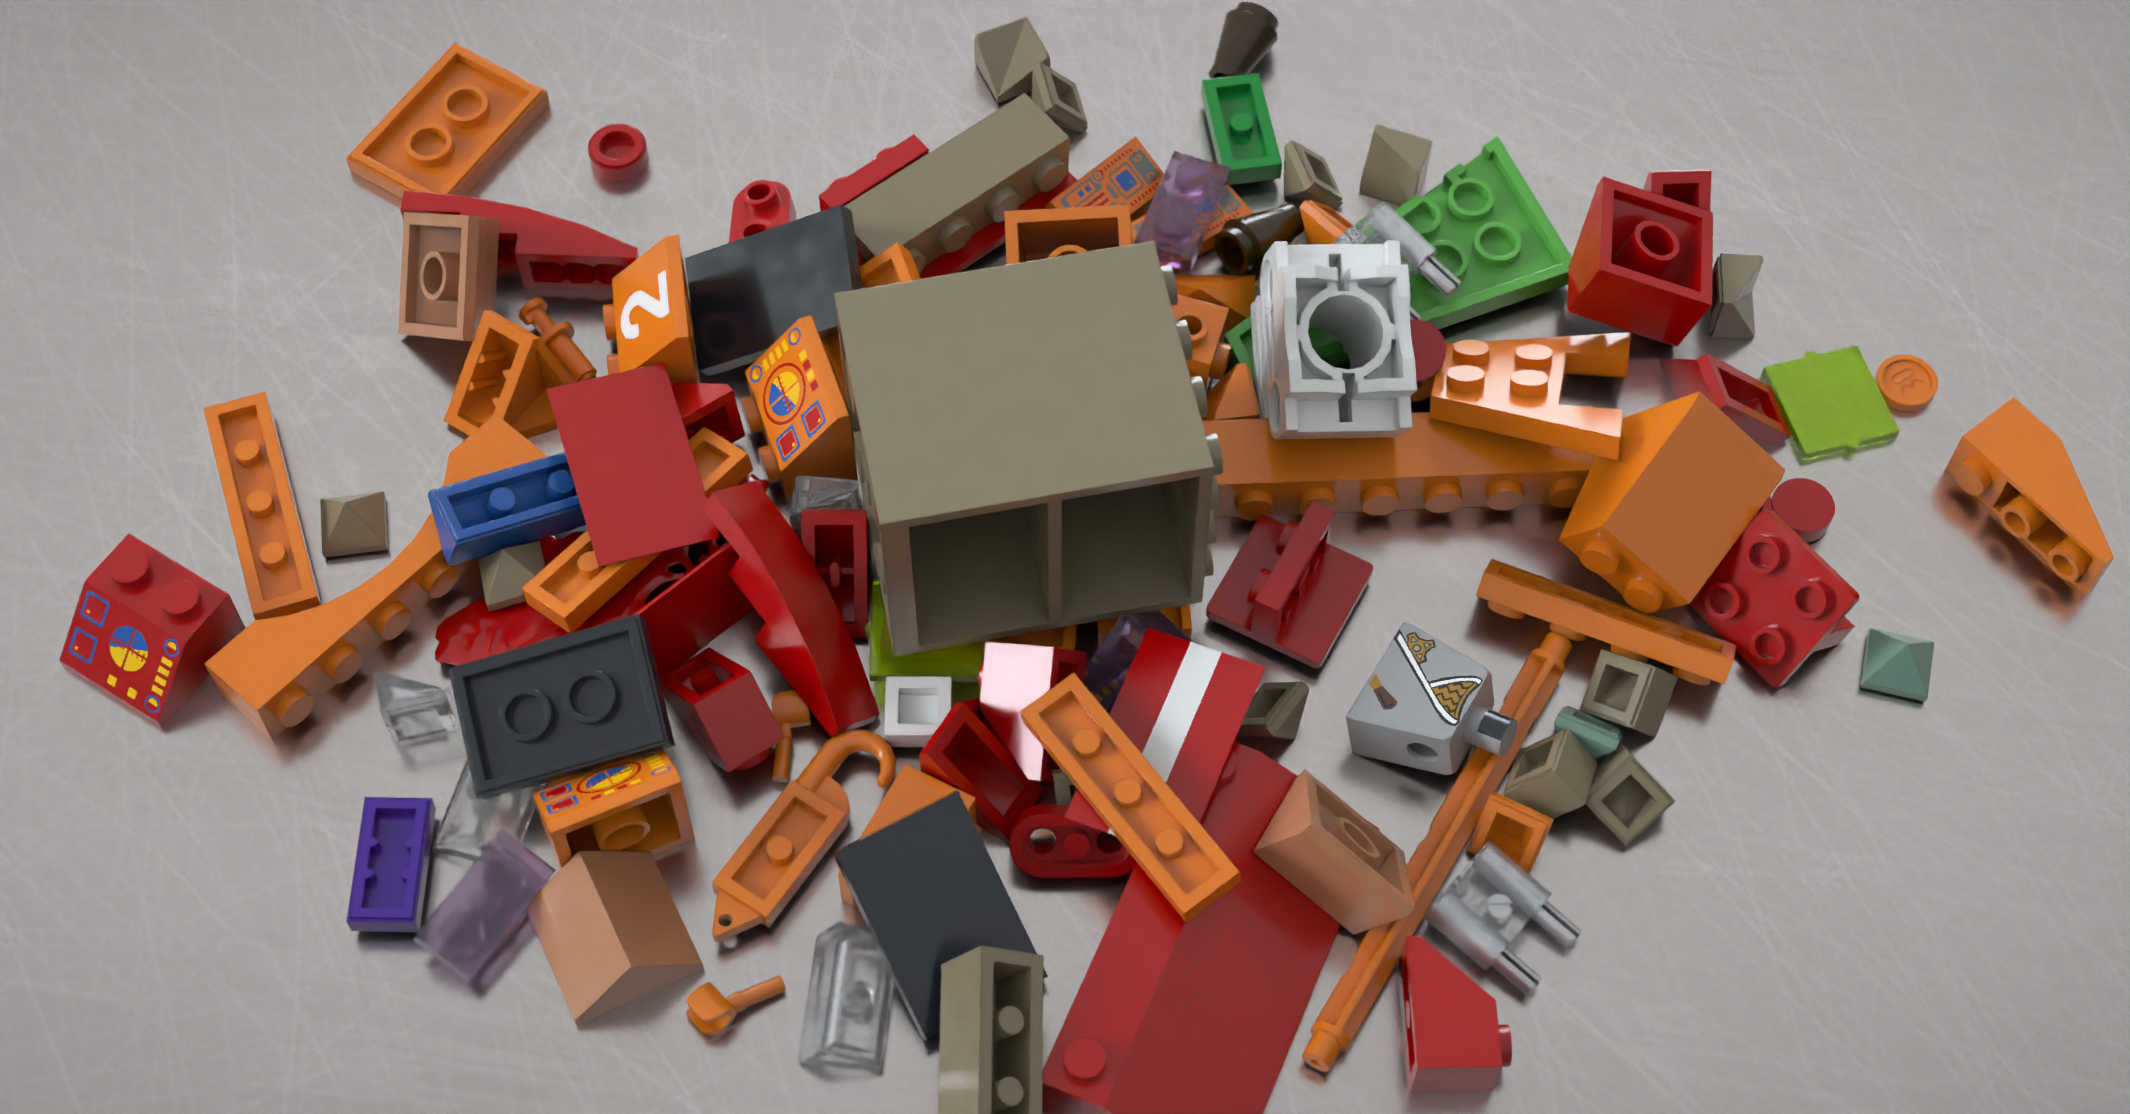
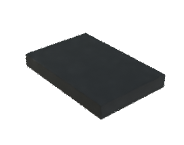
M838 205L685 258L698 371L712 376L755 362L799 318L809 315L813 318L821 340L839 335L834 293L863 289L853 216L850 209L843 205Z
M640 614L448 668L476 798L482 800L490 799L675 746L646 619Z
M953 791L832 853L923 1040H929L940 1034L942 964L981 945L1037 954L958 791ZM1043 967V979H1044V978L1048 977V975H1047V973H1046V971H1045V969H1044V967Z

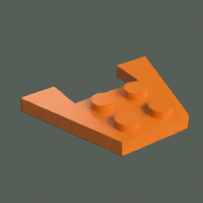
M1631 332L1497 341L1462 340L1446 344V357L1442 367L1435 375L1431 392L1430 418L1618 461L1623 410L1560 405L1565 374L1627 378Z

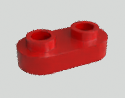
M758 180L748 184L735 197L733 202L729 243L796 220V209L789 189L782 183L768 180Z
M1037 805L1029 807L1022 811L1011 825L1009 832L1011 858L1021 871L1030 876L1039 878L1118 877L1133 870L1136 864V860L1120 841L1113 844H1105L1098 839L1100 830L1064 818L1069 805ZM1038 829H1048L1054 833L1055 838L1048 844H1038L1030 836Z

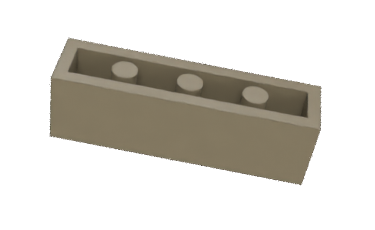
M1025 93L844 206L852 211L857 251L863 255L866 263L898 242L911 252L920 274L926 265L946 252L953 253L964 247L971 237L993 222L1004 221V211H1016L1019 205L1039 192H1048L1058 186L1068 174L1070 138Z
M981 945L942 964L938 1114H1042L1043 955Z

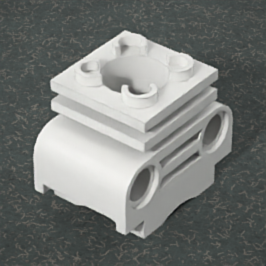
M1387 240L1384 244L1288 245L1287 241H1275L1263 257L1260 277L1261 295H1258L1255 298V302L1250 304L1255 393L1260 410V419H1269V427L1273 439L1403 436L1412 428L1410 396L1417 391L1410 329L1408 264L1401 265L1400 241ZM1308 329H1319L1326 334L1330 333L1337 337L1344 346L1345 354H1348L1350 369L1336 368L1320 359L1311 346Z

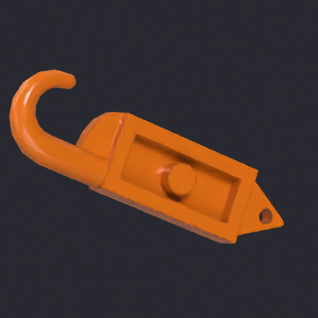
M858 729L839 733L823 744L795 781L791 780L712 881L713 891L717 895L712 930L714 942L718 943L760 923L769 928L848 825L847 821L851 813L848 795L841 785L831 777L849 755L865 751L876 756L880 762L881 769L877 785L880 788L889 786L895 775L896 758L892 747L882 736L869 730ZM731 921L729 926H721L722 922Z

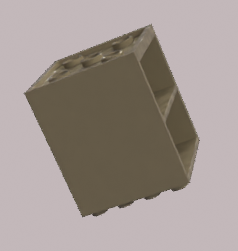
M1154 241L834 293L853 449L865 510H867L868 527L894 657L1202 602L1204 577L1212 576L1214 573L1210 544L1216 543L1217 534L1212 510L1220 508L1219 490L1215 475L1223 473V459L1217 434H1205L1201 417H1205L1208 414L1203 380L1201 376L1190 377L1186 361L1192 360L1193 357L1188 324L1186 320L1175 321L1172 306L1178 303L1174 271L1171 265H1160Z

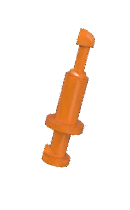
M537 297L528 301L520 309L519 318L526 325L533 324L541 334L540 338L573 380L579 382L596 378L597 370L572 340L575 333L572 325L567 321L555 324L546 313L548 304L543 298Z

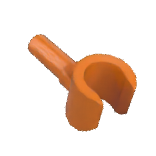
M795 690L778 692L771 701L772 713L785 736V739L775 744L772 781L788 782L793 742L791 728L811 725L809 708Z
M778 975L740 992L736 991L725 998L713 983L708 982L696 988L687 997L686 1003L690 1008L686 1011V1015L701 1032L715 1036L723 1032L732 1023L736 1014L745 1010L746 1007L785 992V984Z

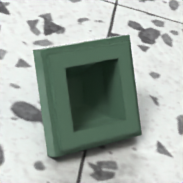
M1870 628L1867 635L1861 687L1926 701L1929 691L1934 642Z
M1568 705L1562 707L1554 722L1557 733L1570 729L1595 759L1616 750L1624 733L1622 727Z

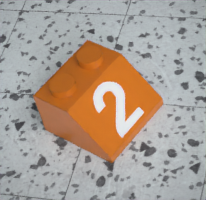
M679 235L666 236L612 278L614 304L603 305V318L607 341L617 340L618 354L607 355L608 375L664 362L670 383H699L689 290Z

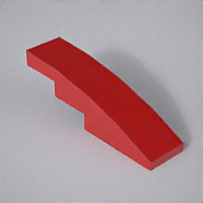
M414 191L403 192L400 209L403 221L404 212L469 215L500 219L497 268L519 269L524 289L613 292L612 278L639 258L638 248L586 225L527 207L461 195Z
M758 481L714 491L702 507V510L740 556L728 572V575L766 621L754 640L831 737L874 722L880 715L856 646L828 587L792 527Z

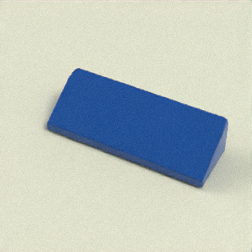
M565 452L433 489L428 493L442 551L449 566L586 525Z

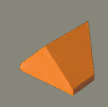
M484 310L443 421L470 436L494 414H497L528 439L558 429L546 389L575 383V381L540 337L493 310Z

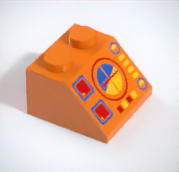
M812 316L799 318L745 371L750 396L740 398L742 412L750 434L761 431L766 444L764 447L757 448L766 480L770 482L769 484L779 481L787 504L859 482L848 410Z
M663 749L602 766L582 775L574 774L553 780L546 789L532 794L560 869L578 851H650L652 856L695 839L681 779Z

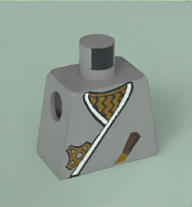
M1403 622L1346 715L1352 752L1443 775L1457 772L1472 745L1496 755L1504 756L1514 740L1517 720L1492 710L1494 706L1492 675L1485 666L1407 622Z

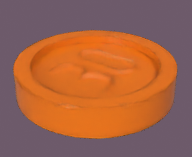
M1900 354L1891 356L1881 363L1874 378V388L1878 397L1886 405L1899 411L1914 412L1927 407L1931 403L1938 389V378L1933 368L1924 360L1912 355Z

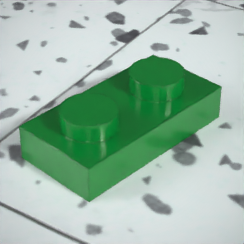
M1259 73L1202 80L1201 97L1221 177L1228 185L1280 179L1282 161Z

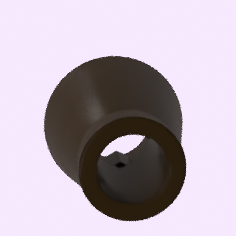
M1241 2L1235 10H1231L1226 14L1215 60L1209 71L1210 79L1245 75L1252 71L1278 39L1276 32L1278 20L1272 12L1253 2Z
M1283 203L1273 209L1228 220L1215 239L1216 251L1221 262L1230 272L1237 275L1258 273L1261 270L1265 253L1275 241H1287L1288 244L1292 239L1303 233L1302 215L1294 205Z

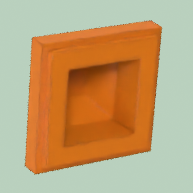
M1304 200L1300 206L1308 245L1338 244L1341 241L1349 243L1351 239H1356L1363 234V232L1329 205L1313 200Z
M1492 791L1466 850L1480 856L1489 846L1528 879L1554 819Z

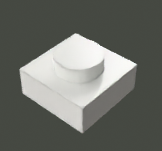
M886 677L884 738L891 747H924L952 708V678Z

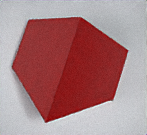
M1707 353L1696 360L1660 358L1675 399L1700 391L1760 447L1782 443L1791 437L1771 386Z
M980 698L956 702L919 753L920 770L975 797L977 825L1001 840H1009L1010 828L1015 818L1022 811L1035 804L1044 788L1036 780H1029L979 708Z

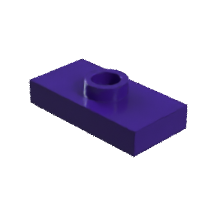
M365 797L346 921L351 931H420L436 812L432 798Z

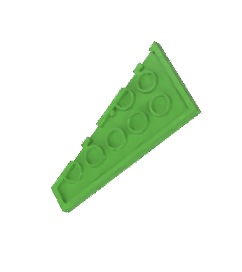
M1498 135L1482 147L1481 154L1465 166L1459 163L1445 173L1443 182L1423 196L1415 195L1391 213L1435 253L1434 257L1461 281L1458 291L1454 295L1446 297L1420 272L1415 273L1408 266L1410 306L1421 316L1420 320L1429 322L1437 329L1568 285L1569 264L1572 256ZM1370 230L1356 238V240L1362 241L1363 244H1384ZM1401 260V265H1406V263ZM1249 316L1225 334L1224 343L1232 345L1229 360L1233 367L1241 363H1246L1247 367H1250L1255 388L1251 316ZM1308 329L1311 346L1320 359L1331 366L1349 361L1348 354H1345L1344 346L1337 337L1330 333L1326 334L1319 329Z

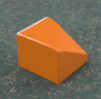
M1246 363L1236 364L1206 394L1208 414L1202 417V421L1260 419V410L1250 367H1247Z

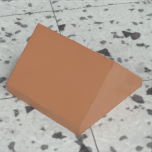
M404 212L398 334L473 341L484 310H493L495 312L500 219L469 215Z
M1305 769L1293 782L1253 852L1353 935L1406 918L1415 907L1404 851Z
M578 851L525 905L526 912L576 1026L704 969L698 952L650 851Z

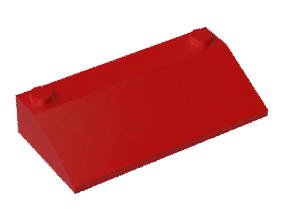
M1237 742L1233 743L1200 825L1239 870L1241 882L1187 923L1136 862L1042 1070V1112L1047 1114H1264L1341 926L1339 922L1253 852L1293 782L1298 777L1296 774L1258 750Z

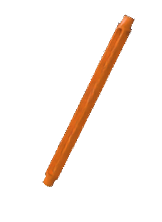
M1550 632L1546 635L1539 649L1531 651L1503 699L1504 703L1498 712L1517 720L1516 734L1507 753L1504 756H1499L1475 747L1432 820L1424 840L1420 841L1408 861L1407 871L1415 909L1404 919L1369 929L1356 950L1347 972L1341 976L1310 1030L1312 1038L1302 1053V1058L1313 1068L1323 1072L1329 1071L1339 1052H1346L1401 957L1406 936H1413L1477 825L1491 792H1496L1527 738L1528 730L1532 723L1538 719L1566 669L1564 662L1572 650V643L1565 636L1555 632Z

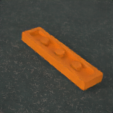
M265 391L203 408L255 620L287 616L320 606L321 601L274 416Z
M703 427L689 440L707 500L714 491L736 486L753 471L747 452L706 427ZM587 530L521 589L528 605L567 632L573 633L662 552L599 567Z
M1491 559L1485 569L1476 593L1477 597L1488 600V607L1498 614L1514 619H1523L1525 614L1550 622L1549 629L1552 632L1561 634L1568 639L1584 641L1586 636H1590L1611 644L1610 650L1614 654L1642 663H1646L1648 658L1673 666L1672 672L1676 676L1694 684L1709 685L1710 680L1725 685L1734 661L1735 644Z
M1075 673L1069 675L1020 711L1023 723L1186 923L1241 882L1239 870Z

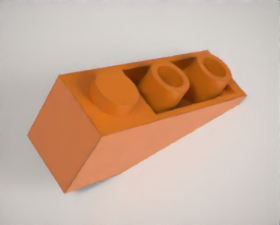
M2013 397L1962 436L1945 469L1955 477L1958 485L1965 492L1976 496L1995 513L2010 533L2027 542L2048 561L2052 570L2060 578L2070 581L2086 596L2096 587L2114 559V556L2061 438Z

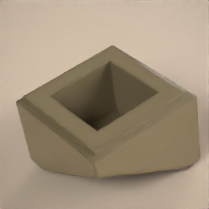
M1027 16L980 32L974 38L975 63L998 103L1032 91V68L1038 62L1051 68L1050 56Z
M1376 124L1360 181V192L1398 205H1403L1415 195L1419 196L1426 178L1433 141Z
M1720 253V256L1717 257L1712 275V306L1707 311L1708 332L1711 333V337L1747 340L1754 338L1755 323L1752 291L1764 261L1762 256Z
M1601 649L1579 710L1654 737L1659 731L1678 677L1655 666Z
M1570 729L1562 730L1519 750L1511 768L1503 795L1554 819L1585 805L1597 769V761Z
M1621 743L1616 750L1612 751L1597 765L1585 804L1627 846L1676 801L1665 787Z

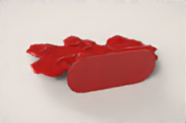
M748 474L737 484L741 485L758 481L766 492L770 482L768 480H761L754 474ZM586 531L571 532L563 539H556L552 535L536 540L540 541L546 566ZM716 539L706 541L709 555H701L698 558L701 563L697 566H694L688 558L689 545L663 551L574 632L636 614L642 615L646 619L660 677L690 659L743 618L754 607L728 575V572L740 556L728 541L720 546L716 543ZM682 563L686 568V572L679 574L671 573L668 570L669 566ZM679 579L645 605V599L651 591L664 582ZM477 599L472 604L444 619L437 627L435 639L439 641V644L435 650V660L438 663L459 666L570 633L528 605L527 601L489 612L485 599Z

